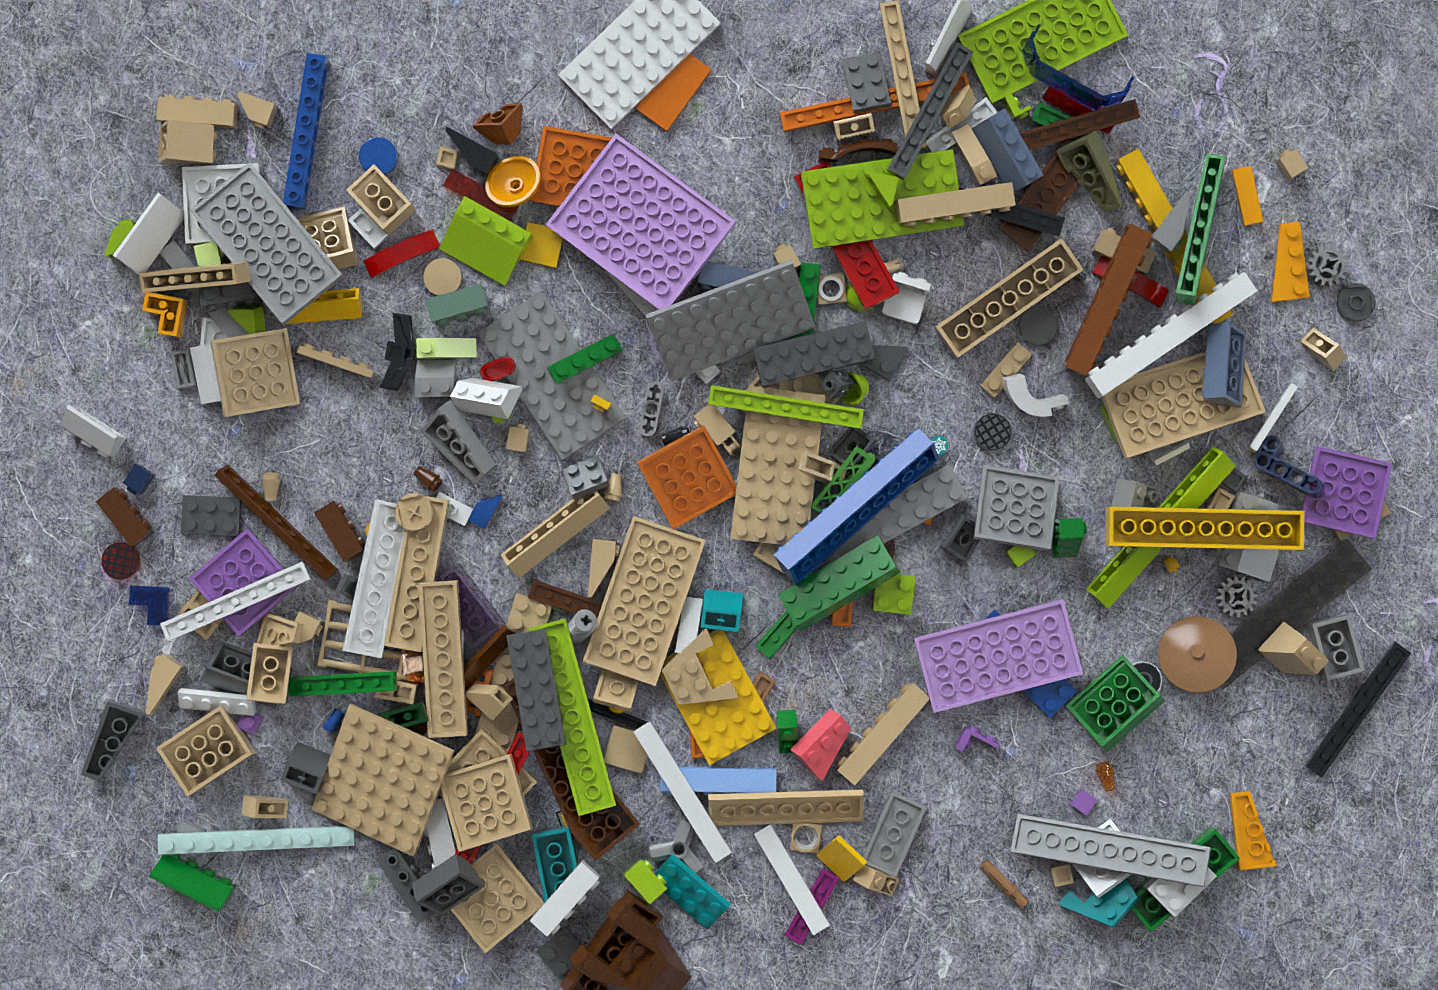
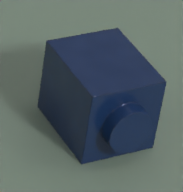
M135 464L123 484L127 486L126 489L135 495L137 493L144 494L156 474L140 464Z

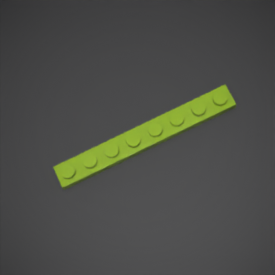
M711 385L708 405L857 429H861L864 409Z

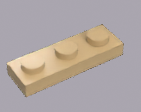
M1017 342L982 382L980 387L995 398L1004 388L1002 378L1015 375L1032 354Z

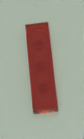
M451 169L443 184L449 190L473 200L510 222L520 206L503 207L495 204L489 198L484 185L454 169Z

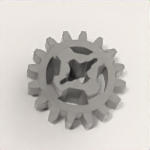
M1324 245L1323 250L1321 247L1316 248L1317 253L1314 251L1310 253L1313 258L1307 259L1310 266H1307L1306 269L1311 270L1308 276L1315 277L1314 283L1319 280L1320 286L1326 283L1330 287L1332 286V281L1337 285L1339 284V279H1345L1343 273L1349 272L1345 268V266L1349 265V262L1344 261L1347 255H1341L1342 249L1336 251L1335 245L1331 246L1330 249L1328 245ZM1326 253L1332 254V255H1334L1336 258L1330 257V256H1329L1328 254H1326ZM1334 262L1329 268L1322 270L1324 265ZM1320 273L1326 275L1327 278L1322 277Z
M1233 576L1232 580L1229 577L1225 578L1226 583H1219L1222 588L1215 590L1219 593V596H1215V599L1220 600L1217 606H1223L1221 612L1225 613L1228 611V616L1232 617L1234 613L1236 617H1240V613L1246 616V610L1253 611L1254 609L1251 605L1257 604L1253 600L1254 597H1258V594L1253 593L1256 587H1250L1252 581L1244 582L1245 577L1242 576L1239 580L1237 576ZM1236 583L1241 584L1237 589L1230 586ZM1225 593L1227 594V600H1226V601H1225V599H1224V594H1225ZM1234 593H1239V600H1233L1235 598ZM1237 604L1242 606L1240 609H1232Z

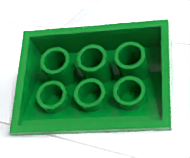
M1122 655L1065 706L1108 752L1163 704L1165 700L1128 659Z

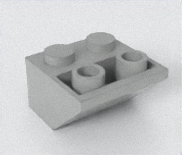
M1118 479L1112 507L1154 508L1158 488L1137 481Z

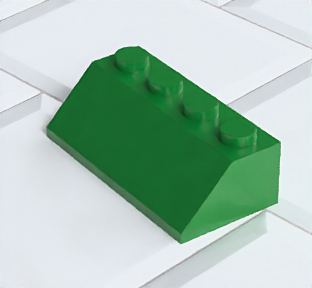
M163 854L149 875L150 878L218 912L226 907L236 887L231 879L224 876L220 878L215 875V871L209 868L202 869L198 867L197 862L190 859L186 861L180 858V854Z

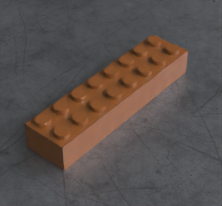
M1127 223L1063 363L1065 367L1085 376H1088V372L1095 368L1096 363L1094 360L1097 355H1101L1105 345L1102 344L1104 338H1108L1111 334L1113 327L1110 325L1113 319L1117 320L1121 310L1118 308L1121 301L1125 302L1129 292L1126 290L1129 284L1133 285L1137 277L1135 271L1137 266L1141 267L1144 262L1145 256L1143 253L1146 248H1150L1154 239L1151 237L1153 233Z

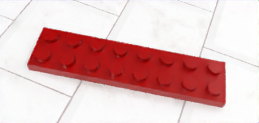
M827 160L806 171L830 168L831 165ZM800 173L794 176L793 179L805 199ZM872 240L830 246L864 310L899 294L900 291Z

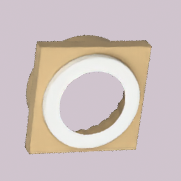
M844 273L820 276L817 296L818 305L847 302ZM828 280H834L840 286L839 293L834 297H828L823 292V285Z
M794 823L789 850L818 854L822 825ZM805 825L804 828H808L814 833V840L809 845L800 844L797 836L794 839V833L801 826Z

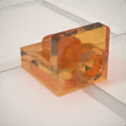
M417 651L402 653L403 670L407 680L412 682L421 681L424 678L422 653Z

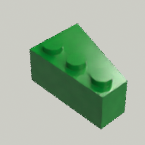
M1083 518L1054 520L1052 536L1053 558L1077 556L1084 533L1087 532L1086 522H1083Z

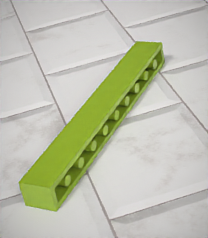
M1212 447L1158 508L1198 509L1236 465L1224 452ZM1124 546L1086 590L1097 602L1109 609L1163 547Z

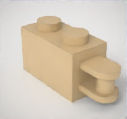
M707 405L694 415L695 421L693 423L697 428L704 425L717 447L722 444L730 455L733 454L732 452L735 449L741 448L732 436L735 430L715 406ZM730 437L733 442L727 446L724 441Z

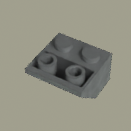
M297 742L280 780L317 794L321 788L331 755Z

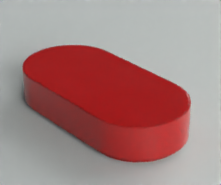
M505 356L484 364L480 369V374L483 380L496 381L513 374L516 364L511 357Z

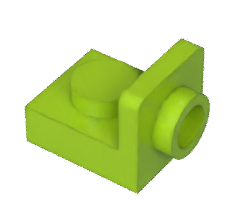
M1012 93L1004 96L1002 99L1012 120L1016 118L1022 120L1029 116L1028 112L1032 109L1029 105L1020 110L1019 100L1016 96L1013 97Z

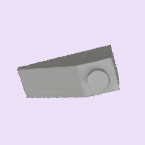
M1188 191L1181 196L1151 236L1154 238L1153 243L1167 253L1171 250L1176 251L1182 243L1180 238L1183 236L1190 192Z

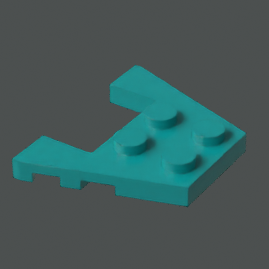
M1126 878L1100 898H1097L1093 892L1083 903L1069 891L1058 904L1063 908L1115 928L1139 900V897L1128 878Z

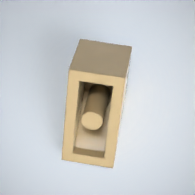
M969 85L951 94L940 113L949 129L966 120L977 101Z
M238 91V98L248 119L253 122V126L264 129V127L271 128L278 107L274 103Z
M1315 328L1300 341L1320 363L1332 371L1347 358L1338 343Z
M303 611L299 612L295 622L304 624L298 644L315 639L316 636L319 637L324 627L321 625L323 621ZM298 644L287 645L286 647H293Z
M244 795L241 815L251 818H287L289 799Z

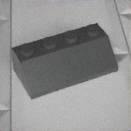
M221 641L206 667L204 682L234 694L247 695L252 652ZM290 667L289 677H290V675H291V673H292V670H293L292 667ZM258 702L273 709H276L278 705L275 703Z

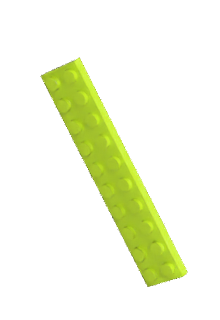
M566 618L528 628L529 631L544 628L547 630L567 745L560 746L578 816L616 806Z

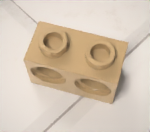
M397 681V691L376 692L375 698L415 704L419 684Z

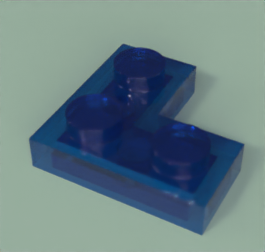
M130 585L129 605L148 606L147 625H160V623L168 620L170 587Z

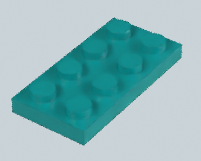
M673 853L654 873L656 876L660 874L667 882L665 884L667 889L664 893L707 930L731 905L729 901Z

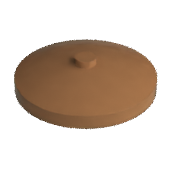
M1193 616L1181 619L1167 629L1159 644L1158 659L1164 676L1171 684L1185 692L1200 694L1216 690L1230 678L1236 665L1237 651L1231 634L1223 625L1207 617Z

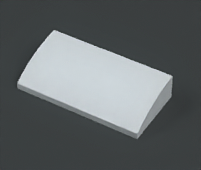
M968 0L956 1L926 61L925 72L935 77L939 76L958 39V35L961 33L972 11V6Z
M157 193L113 256L138 275L139 273L146 272L183 221L184 212L163 195Z

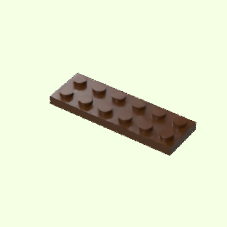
M1070 138L1066 139L1059 149L1072 142ZM1055 153L1043 168V176L1030 185L1017 204L1057 215L1079 186L1078 179L1071 172L1068 173L1059 156ZM1003 221L998 227V230L1027 252L1043 233Z

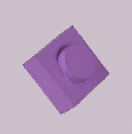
M256 713L254 716L242 715L237 725L239 728L255 735L264 717Z

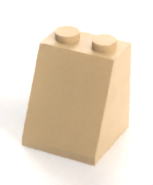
M167 120L161 124L158 163L184 165L212 164L216 157L213 142L216 141L217 132L214 130V125Z
M1285 622L1258 649L1282 673L1317 675L1329 662L1308 639Z

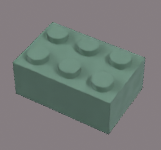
M482 284L425 300L431 322L439 327L448 326L450 321L454 320L458 322L468 320V316L476 315V317L487 314L488 310H491L485 288Z

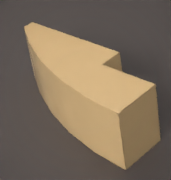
M802 451L798 470L809 477L827 484L832 480L840 466L834 461ZM843 470L841 473L842 480L845 478L846 470ZM840 484L832 485L833 487H841Z

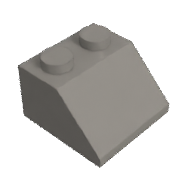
M417 360L415 397L418 399L451 398L450 396L456 386V360Z

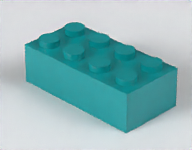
M568 825L533 832L531 835L545 902L579 865L573 834Z

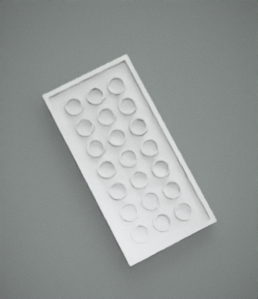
M635 0L558 76L612 130L673 69L707 39L721 23L699 0Z

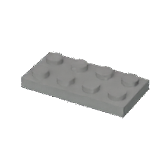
M891 790L862 856L867 861L866 864L896 877L927 806Z

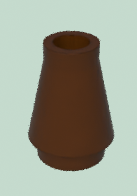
M421 466L413 474L428 491H437L443 482L440 475Z

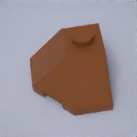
M522 103L505 104L500 107L501 110L492 114L488 112L482 115L472 126L494 144L510 145L521 133Z

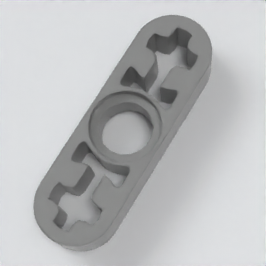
M651 382L646 389L639 425L640 433L646 437L653 436L657 429L664 388L659 382ZM654 385H657L658 389L661 390L660 393L656 394L655 398L659 399V403L653 400L647 401L648 397L652 398L653 393L650 391V388H654ZM649 404H654L657 407V412L653 415H649L646 412V407ZM644 416L656 418L655 422L651 420L650 426L653 427V431L650 430L649 433H645V429H642L643 425L646 426L648 421L647 419L644 420Z

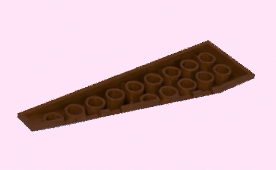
M512 678L503 687L505 692L513 698L511 705L522 726L514 678ZM560 746L534 751L570 831L594 861L599 859L640 825L613 790L616 806L578 816Z

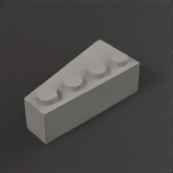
M451 399L434 413L420 431L474 485L487 476L496 465Z

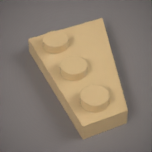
M266 613L263 617L257 643L277 646L298 644L303 633L304 624Z

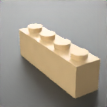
M168 94L164 95V97H158L156 120L160 123H164L167 120L211 124L216 128L237 129L238 106L233 103V100L222 99L221 102H217L213 98L206 97L202 98V100H195V97L183 96V99H179L175 95Z

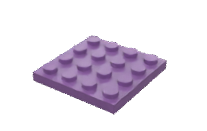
M1315 446L1309 474L1321 480L1325 486V493L1320 498H1312L1304 494L1301 511H1305L1304 523L1376 539L1392 463ZM1308 482V484H1307V485H1309V486L1311 487L1312 490H1314V489H1317V490H1318V488H1319L1318 485H1317L1316 487H1314V486L1310 485L1309 482Z
M247 528L189 579L208 602H211L284 569L251 530ZM298 585L228 615L223 619L240 637L294 591Z

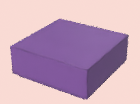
M1080 789L1071 805L1087 816L1098 800L1083 789Z

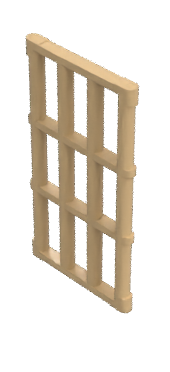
M329 600L317 667L325 669L329 667L359 673L393 671L365 666L367 655H362L360 665L324 659L326 648L343 650L344 647L343 642L327 640L329 629L347 631L348 624L331 621L332 610L351 613L352 605ZM383 649L382 657L400 660L399 669L396 671L397 681L406 680L425 684L423 675L403 672L404 661L423 664V656L408 654L406 649H402L401 652Z

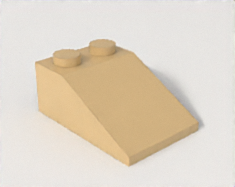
M375 164L346 189L388 236L416 211L410 201Z
M254 643L247 701L286 704L293 647Z

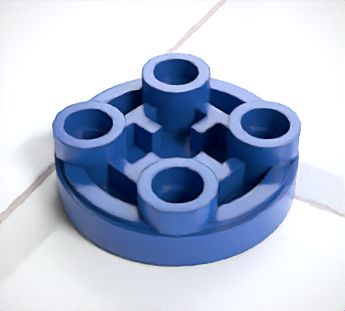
M374 137L367 140L360 148L359 161L365 171L375 164L386 175L394 171L398 161V153L395 146L389 140L382 137Z

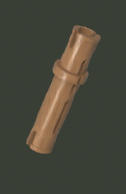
M988 859L980 865L979 868L1020 909L1028 903L1029 899Z

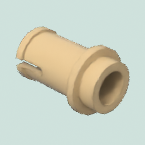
M895 258L887 263L884 262L889 273L901 270L903 267L902 263L897 264L901 261L899 258Z

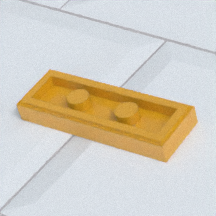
M1252 166L1231 170L1243 226L1262 223L1263 217Z

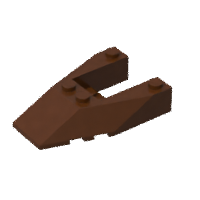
M620 898L607 914L614 923L633 937L614 961L609 964L583 944L580 945L570 958L576 969L610 990H681L691 978V975L663 931Z

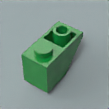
M796 710L777 711L779 754L792 753L790 749L798 742Z

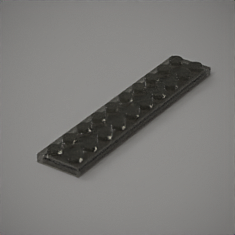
M1348 539L1342 541L1230 633L1236 645L1237 659L1232 675L1220 687L1222 690L1264 657L1258 649L1283 622L1295 630L1299 629L1372 569Z

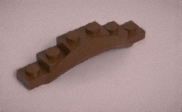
M864 136L863 139H859L858 143L855 144L851 142H843V145L839 144L838 152H834L835 149L833 148L819 150L818 161L828 160V162L837 163L841 156L863 151L882 152L895 156L899 147H897V143L893 142L892 139L883 138L882 141H876L873 137Z

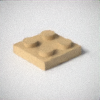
M602 668L593 702L630 712L639 681Z

